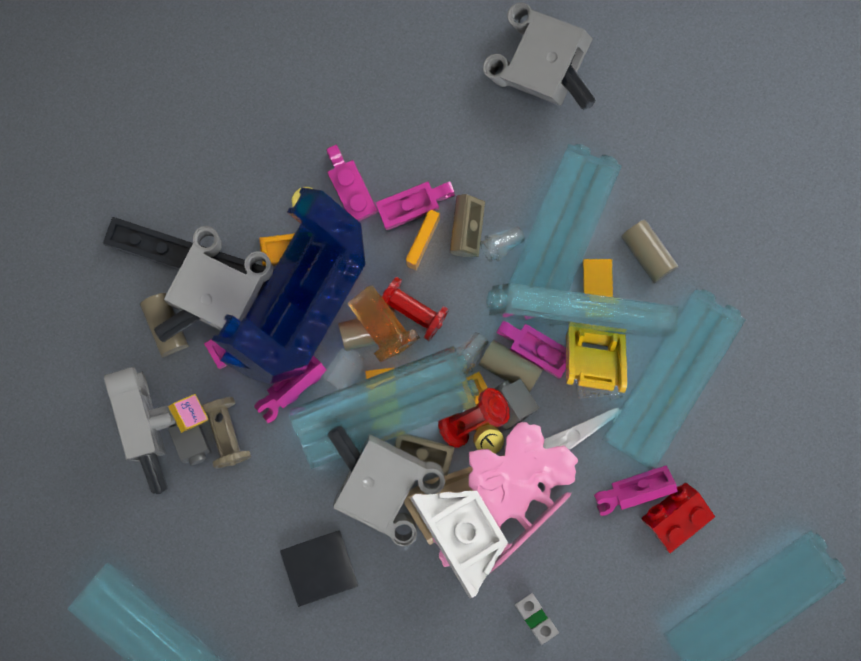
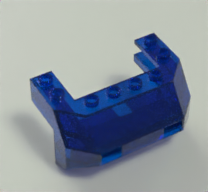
M300 189L299 193L301 196L293 208L290 207L287 211L289 215L300 223V226L273 270L272 276L267 280L246 318L240 321L235 316L226 314L224 326L219 334L214 335L212 341L226 350L220 361L248 378L272 384L304 374L366 265L361 223L322 190Z

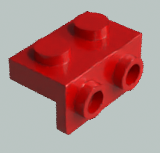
M688 483L678 486V492L670 494L659 504L652 506L647 514L641 518L670 554L715 518V515L700 493Z

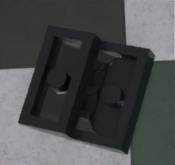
M340 530L280 550L298 607L358 587Z

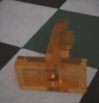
M373 285L366 287L347 303L380 348L374 352L380 363L400 355L420 339V336L414 329L410 331L404 329Z

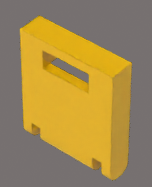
M569 326L566 333V384L573 385L574 379H577L578 386L613 391L616 385L618 386V392L625 393L627 388L626 335ZM582 343L608 346V351L582 347Z

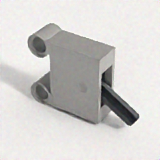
M524 2L513 4L508 10L507 18L509 23L523 35L511 63L501 54L488 56L483 64L485 75L498 86L505 87L509 85L560 106L569 91L581 109L591 108L596 99L577 71L593 38L585 29L536 12ZM528 15L526 21L520 23L521 18ZM504 66L502 72L495 75L497 69Z
M201 226L192 237L193 245L164 298L168 305L180 310V312L155 327L154 331L159 340L166 342L198 320L235 337L262 284L269 280L273 274V265L269 257L260 251L252 252L245 259L244 265L247 274H243L211 258L221 251L222 240L212 227ZM205 236H213L215 240L212 246L208 248L200 246L201 240ZM257 261H264L266 263V269L261 273H254L252 271V265Z
M134 366L105 374V385L110 397L126 460L140 462L151 493L161 494L167 490L168 486L158 460V456L166 454L160 430L176 425L168 408L169 405L153 408L143 371L137 373Z
M339 425L331 429L327 435L350 469L334 499L333 508L390 536L392 541L399 546L412 544L417 536L416 522L410 514L397 513L415 480H418V485L425 494H437L443 489L445 479L441 466L434 462H424L371 434L368 435L359 452L343 426ZM433 472L439 476V479L434 484H428L423 480V477L427 473ZM401 524L411 527V531L406 535L398 534L395 529Z

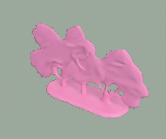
M527 422L518 423L506 437L505 456H498L489 449L469 452V464L473 468V471L469 474V487L473 491H478L499 528L509 518L517 519L525 528V531L511 544L506 545L501 555L495 561L491 572L519 548L572 494L566 492L555 502L550 499L551 488L556 485H570L575 482L576 470L574 466L578 463V459L565 446L545 449L543 447L544 437L539 425H529ZM539 482H542L545 486L543 492L538 487ZM536 500L544 503L548 508L531 524L525 518V512L528 510L530 502ZM440 550L439 559L442 561V565L444 567L450 566Z

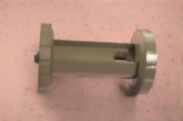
M234 397L213 400L202 405L206 415H208L220 458L212 462L214 468L234 466L251 458L250 451H240L228 408L235 405ZM218 413H221L223 415V420L221 422L216 421V415Z

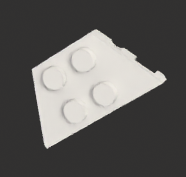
M477 490L459 493L415 494L410 498L468 597L473 598L477 595L478 589L486 576L491 572L495 561L503 552L508 541Z

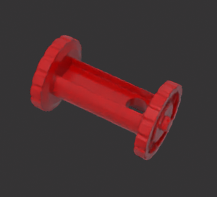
M395 277L383 292L377 305V310L382 312L388 306L394 308L426 328L424 339L429 342L438 329H441L449 309L443 306L438 312L433 311L401 291L402 279Z
M494 388L485 389L479 394L478 404L460 414L454 410H446L440 414L438 428L447 444L459 448L468 442L469 432L484 424L490 423L493 426L499 427L508 422L510 418L508 403L498 390Z

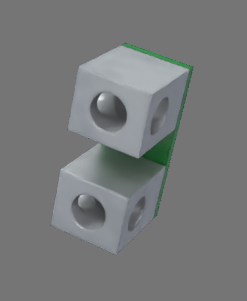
M533 593L515 604V607L541 645L559 634V631L551 619L546 616Z

